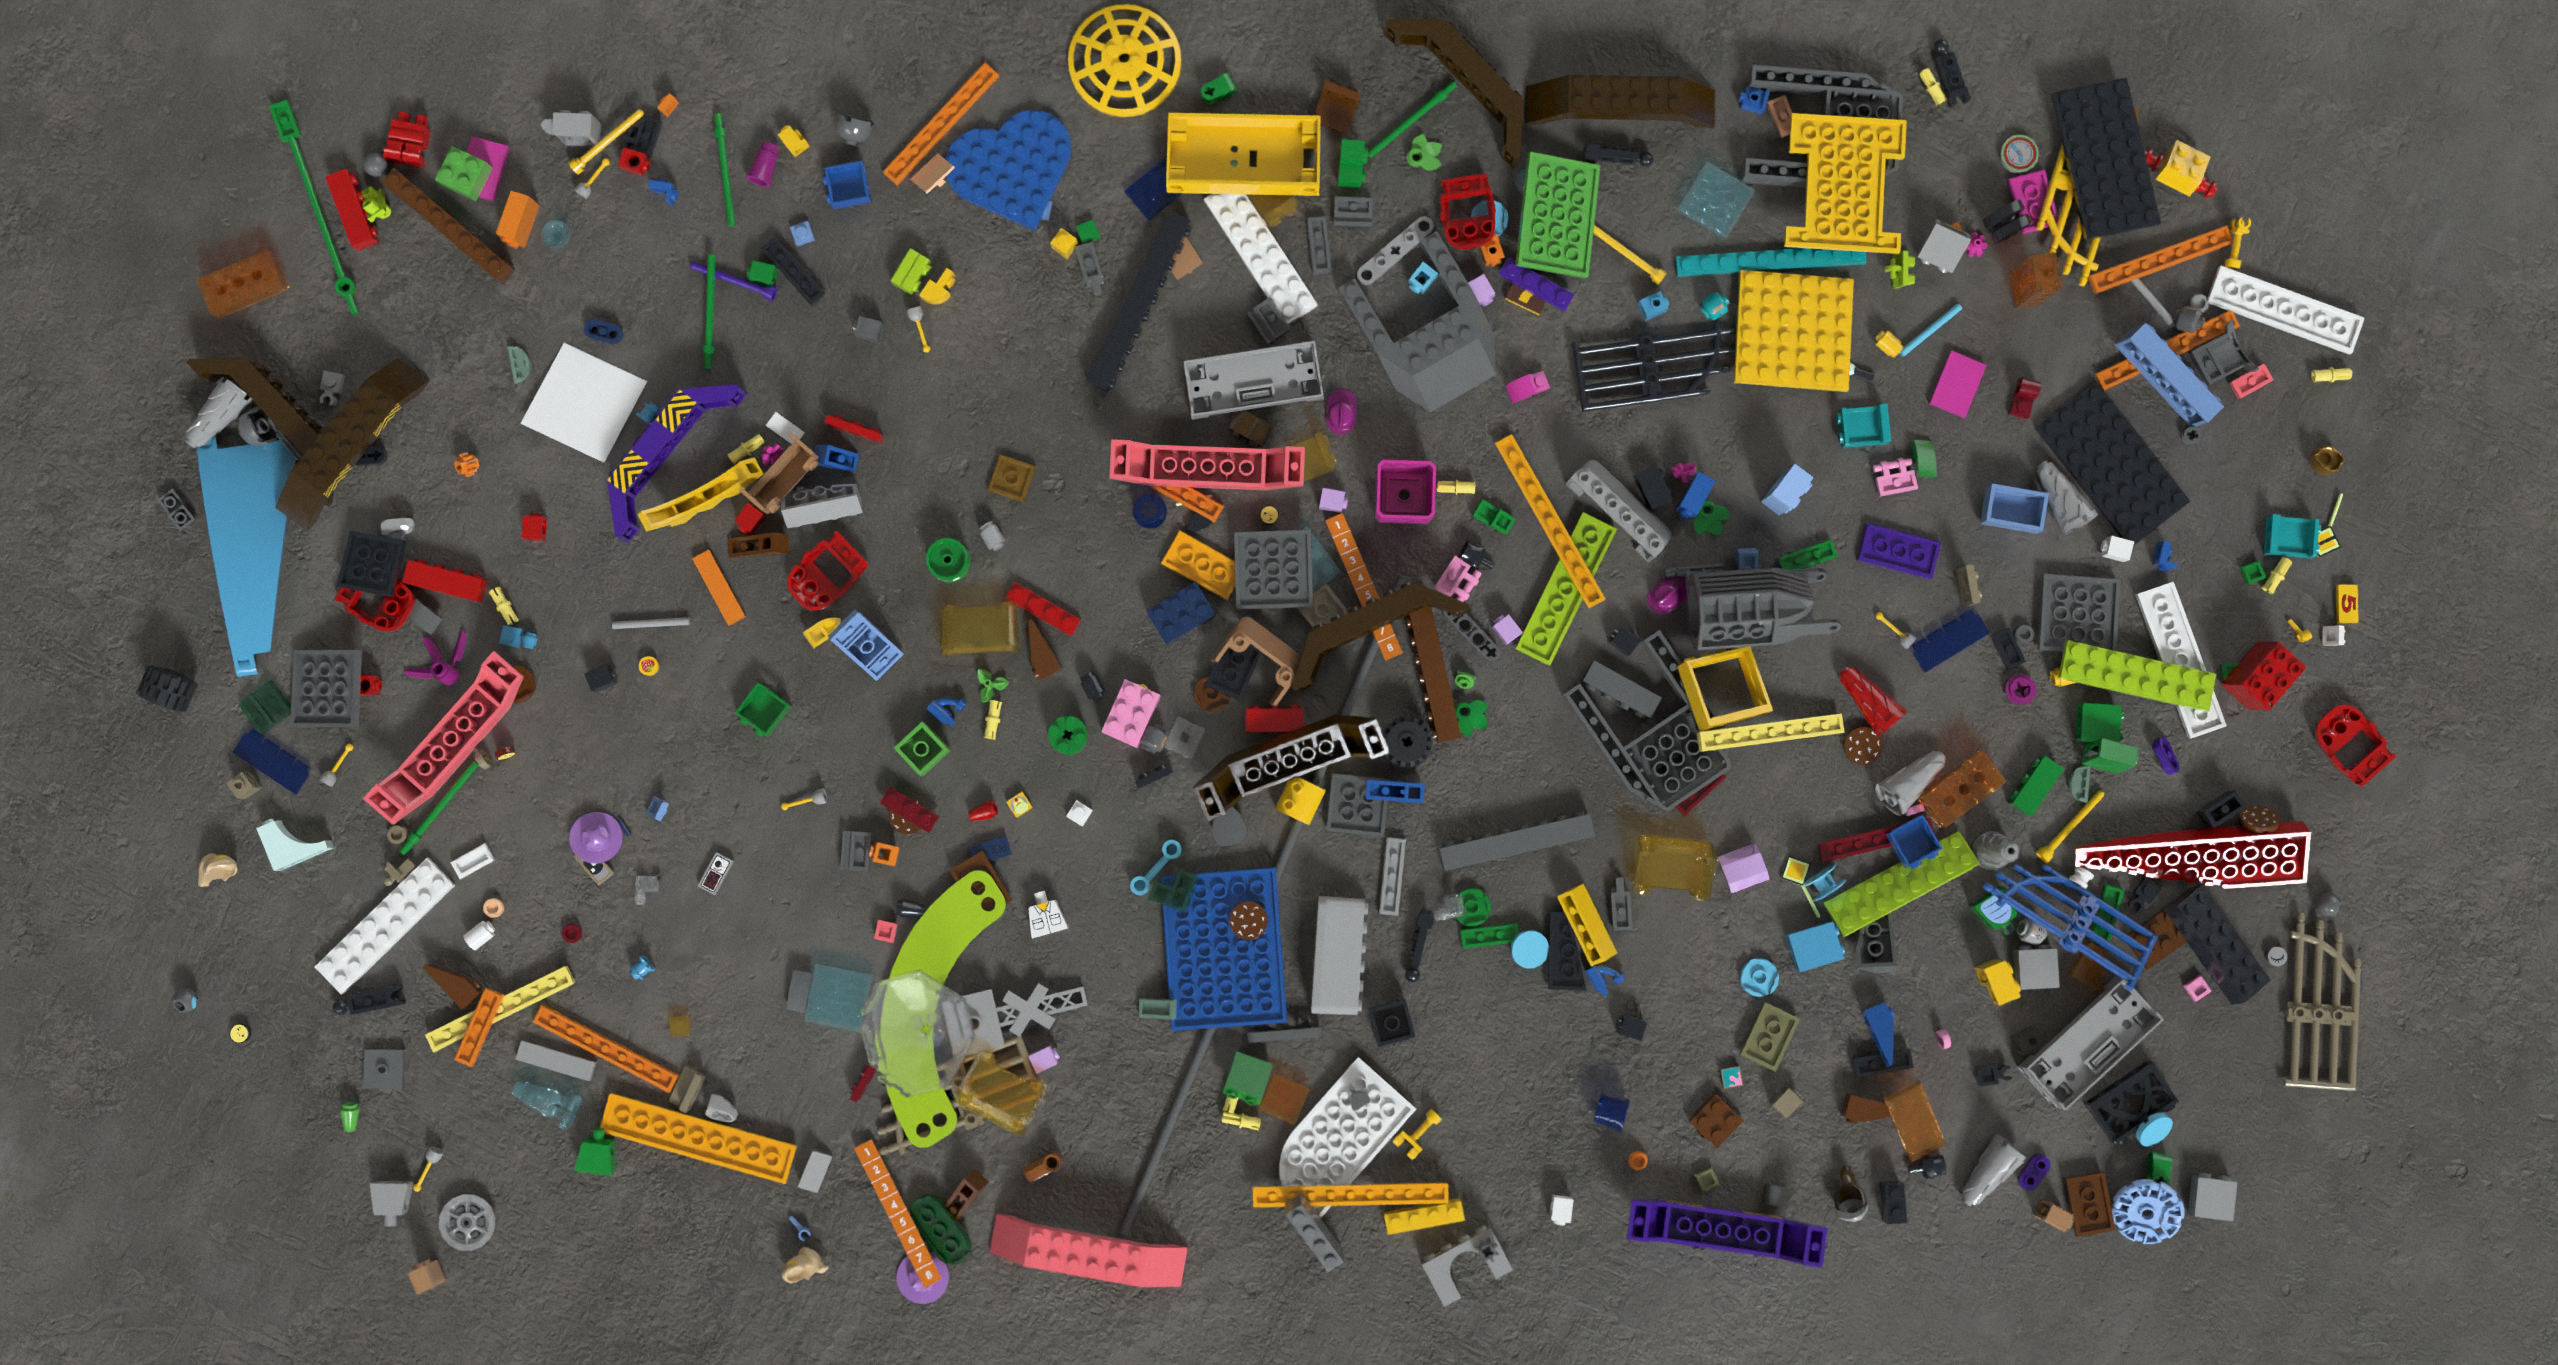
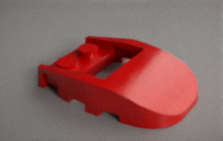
M1487 173L1441 180L1443 194H1441L1440 217L1446 239L1450 245L1456 249L1466 250L1479 248L1491 242L1495 235L1496 207L1491 187L1488 183ZM1486 194L1488 215L1451 220L1449 200Z
M835 531V535L827 541H821L811 551L806 552L803 555V559L798 565H795L788 576L787 586L789 592L806 609L815 611L831 605L854 586L869 565L838 531ZM826 549L853 575L840 589L813 563Z
M398 579L394 596H385L373 616L355 606L363 592L340 588L334 598L337 602H342L346 606L345 609L356 616L360 622L385 632H394L401 628L411 614L415 604L413 591Z
M2339 705L2332 708L2319 720L2316 726L2315 739L2323 753L2338 771L2358 786L2363 787L2397 757L2395 753L2391 754L2386 747L2388 742L2384 736L2379 734L2376 729L2377 726L2372 721H2368L2362 712L2351 705ZM2362 730L2376 747L2348 770L2334 754Z

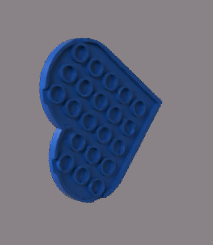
M1036 110L1024 111L1012 116L1003 124L999 132L992 129L968 131L958 137L947 152L945 160L955 167L946 176L954 192L964 200L1036 231L1044 211L1069 163L1071 156L1069 134L1056 117Z

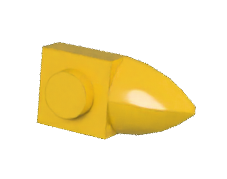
M827 618L819 621L804 631L803 635L814 649L829 639L827 636L840 624L841 619Z

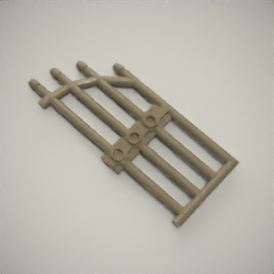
M2298 913L2296 931L2290 930L2289 937L2296 939L2293 1002H2287L2286 1021L2292 1022L2290 1079H2283V1086L2356 1091L2360 958L2353 959V969L2342 955V933H2335L2334 948L2323 940V920L2316 921L2315 937L2305 934V914ZM2304 941L2315 944L2312 1004L2301 1003ZM2323 950L2334 957L2332 1005L2321 1004ZM2342 969L2352 982L2351 1006H2340ZM2301 1022L2312 1023L2309 1080H2298ZM2320 1024H2331L2328 1082L2317 1081ZM2339 1025L2350 1026L2348 1083L2337 1082Z
M1016 1035L1003 1040L1005 1045L1003 1047L954 1058L937 1065L938 1072L945 1070L948 1082L942 1083L945 1091L948 1089L952 1090L955 1100L950 1102L953 1108L958 1107L962 1117L957 1119L955 1128L964 1125L967 1131L985 1124L983 1118L1033 1099H1037L1038 1104L1045 1102L1021 1035L1020 1037ZM1017 1045L1020 1055L975 1072L966 1073L963 1063L1008 1046ZM1023 1062L1027 1073L973 1092L970 1081ZM1030 1080L1033 1088L1032 1092L980 1111L977 1099ZM892 1103L881 1107L883 1113L893 1109ZM897 1117L895 1122L877 1129L878 1135L896 1130L897 1142L887 1147H881L878 1150L879 1155H885L896 1150L899 1151V1155L907 1153L906 1147L912 1145L908 1138L904 1139L903 1128ZM931 1129L919 1133L918 1135L920 1137H927L930 1134Z

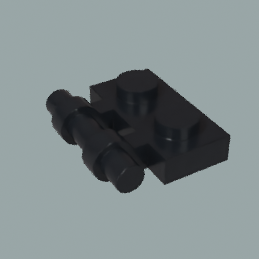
M643 115L641 122L636 121L626 129L625 135H622L621 138L622 145L620 149H629V146L633 145L632 150L652 158L662 121ZM634 129H638L636 138L632 137Z

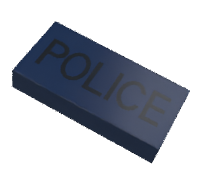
M1007 836L969 847L971 856L983 850L989 861L1012 855Z

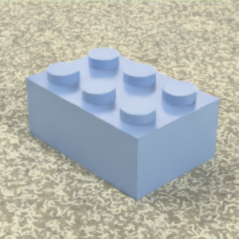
M1794 464L1782 473L1761 503L1777 515L1787 514L1801 501L1799 497L1804 493L1806 494L1813 484L1810 482L1814 477Z

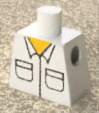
M1045 891L1035 893L1034 897L1037 905L1029 907L1031 937L1036 938L1069 928L1057 900L1048 902Z

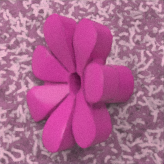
M1972 232L1970 234L1971 241L1965 251L1969 250L1968 256L1973 257L1975 253L1980 257L1983 254L1982 249H1986L1988 245L1983 242L1985 239L1983 235L1978 237L1976 232Z
M777 444L773 447L765 446L762 450V463L764 466L768 464L772 466L779 459L780 455L784 453V449Z
M1678 463L1675 465L1676 467L1671 468L1675 478L1681 477V482L1687 483L1689 482L1688 475L1692 476L1695 474L1696 464L1685 463L1683 466L1682 463Z

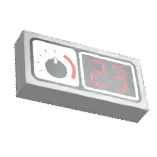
M716 852L698 887L716 895L734 861Z

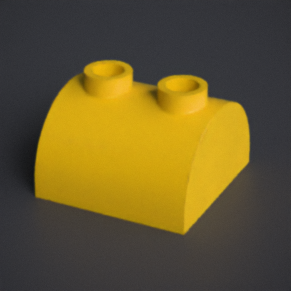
M1295 777L1287 781L1274 809L1310 825L1326 790L1299 777Z

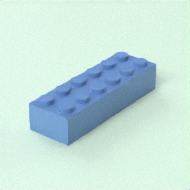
M2144 323L2130 329L2114 344L2190 427L2208 423L2224 407L2220 403V399L2207 389V385L2194 375V371L2181 361V357L2168 347V343L2155 333L2156 331L2151 325Z

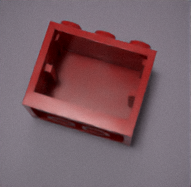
M2257 641L2221 685L2247 710L2270 711L2307 667L2280 642Z

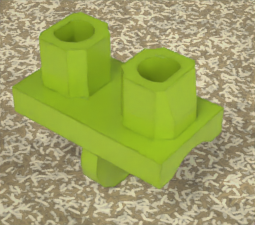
M369 186L362 191V197L366 199L363 203V208L367 211V219L371 223L376 217L384 219L390 216L391 208L386 204L385 192L381 188L375 191Z
M1908 251L1893 254V259H1890V266L1885 267V272L1890 273V279H1893V288L1895 289L1915 283L1914 274H1908V268L1915 265V257L1908 255Z

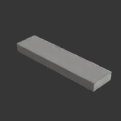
M1386 838L1379 914L1395 916L1399 914L1406 839Z
M524 1040L520 1043L515 1059L587 1081H591L597 1063Z

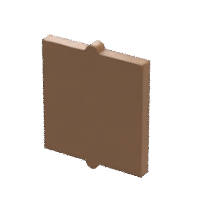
M1186 237L1182 242L1184 248L1180 255L1176 254L1174 258L1176 264L1171 271L1177 280L1188 273L1191 274L1192 270L1203 264Z

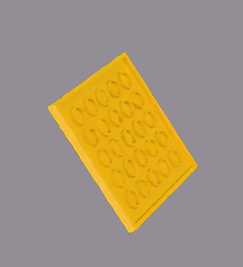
M1741 270L1739 272L1734 383L1847 392L1849 390L1854 279Z

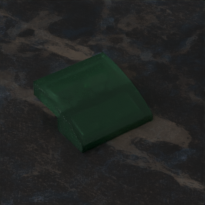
M272 680L266 681L256 692L250 693L238 704L260 735L271 730L291 714V704Z

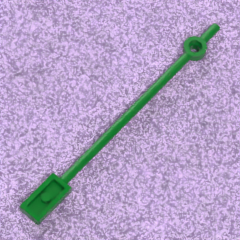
M284 100L270 105L269 108L281 141L284 143L289 141L338 276L335 290L339 295L345 297L351 315H356L359 313L353 297L356 292V284L353 280L347 278L344 273L296 140V138L302 137L291 104L288 100ZM349 285V290L345 291V287Z

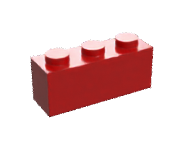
M1250 705V709H1246V733H1288L1304 726V709H1300V705H1289L1288 709H1281V705H1269V709H1262V705Z

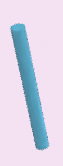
M1957 303L1905 345L1899 353L1904 357L1962 310V307Z

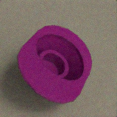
M1340 389L1334 391L1328 397L1326 422L1329 429L1335 434H1347L1352 431L1356 424L1357 400L1349 390Z
M1677 576L1665 578L1654 586L1647 597L1650 609L1660 615L1668 614L1684 603L1687 599L1685 579Z

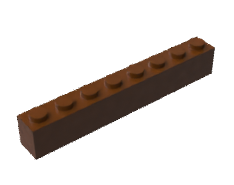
M395 168L384 178L382 183L501 284H504L515 271Z
M1427 606L1405 618L1407 627L1412 629L1413 635H1410L1412 647L1415 646L1417 654H1414L1416 665H1420L1421 672L1418 673L1420 684L1424 683L1426 690L1423 691V698L1425 703L1428 702L1430 710H1427L1428 719L1433 721L1434 728L1431 729L1433 740H1437V743L1460 739L1461 734L1432 607Z

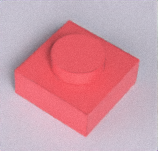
M878 920L874 939L894 943L898 924Z

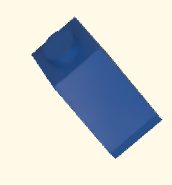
M815 444L813 452L819 457L817 460L819 466L856 472L859 454L830 445Z

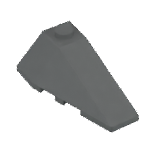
M1892 912L1861 928L1856 946L1857 969L1873 973L1896 972L1897 957Z

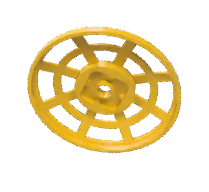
M1128 4L1114 5L1095 12L1080 25L1069 47L1068 67L1071 80L1077 92L1091 107L1111 116L1133 117L1155 109L1171 94L1180 75L1181 52L1173 30L1159 15L1140 6ZM1129 9L1142 12L1138 21L1129 19L1114 20L1111 11ZM1104 14L1107 23L1098 28L1091 38L1080 35L1092 20ZM1149 16L1157 20L1164 27L1171 39L1159 41L1156 34L1145 25ZM1118 25L1135 26L1131 35H1120L1117 29ZM1110 29L1113 38L1106 44L1096 41L1101 33ZM1142 30L1145 31L1154 43L1143 46L1137 39ZM1078 42L1087 45L1085 50L1086 68L1075 73L1073 57L1075 46ZM1173 46L1175 50V67L1171 77L1162 72L1164 63L1163 49ZM1092 48L1102 51V61L1093 65L1090 62ZM1157 50L1158 63L1155 68L1147 64V53ZM1122 54H1127L1130 57L1125 63L1119 60ZM1102 69L1105 70L1110 76L1107 86L1098 80L1094 74L1095 72ZM1143 71L1153 75L1143 86H1138L1136 78ZM1089 75L1092 82L1104 92L1100 103L1086 93L1078 80ZM1158 78L1168 83L1166 89L1156 99L1148 104L1144 103L1141 93L1151 88ZM1117 81H1129L1132 90L1119 91L1114 90ZM1111 95L1122 98L1134 96L1138 107L1133 109H1117L1108 107L1107 104Z

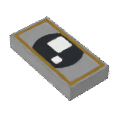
M574 855V858L597 885H601L615 873L606 862L588 863Z

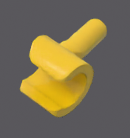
M2292 619L2287 621L2297 633L2296 637L2299 642H2305L2312 638V634L2308 629L2301 631Z

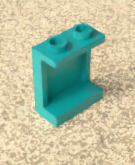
M1888 404L1850 409L1844 407L1836 413V423L1839 424L1840 428L1838 442L1841 443V448L1885 445L1891 442Z
M2277 514L2267 516L2264 554L2309 559L2316 557L2320 550L2318 535L2321 533V524H2319V519L2281 517V515Z

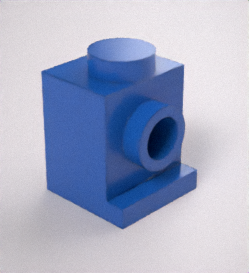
M1746 87L1745 91H1741L1738 102H1741L1740 109L1762 114L1766 108L1770 91Z

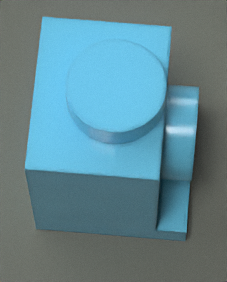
M1422 262L1410 277L1408 283L1411 285L1409 288L1417 294L1419 292L1424 294L1437 278L1438 273ZM1423 278L1425 283L1420 284L1418 279Z

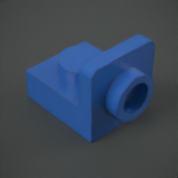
M2161 541L2157 543L2152 565L2159 566V570L2170 571V569L2177 568V563L2167 561L2172 554L2171 542Z

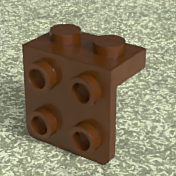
M1325 80L1322 95L1313 116H1321L1320 125L1346 134L1360 102L1361 93H1358V90L1352 87H1342L1336 81L1330 80L1329 82Z

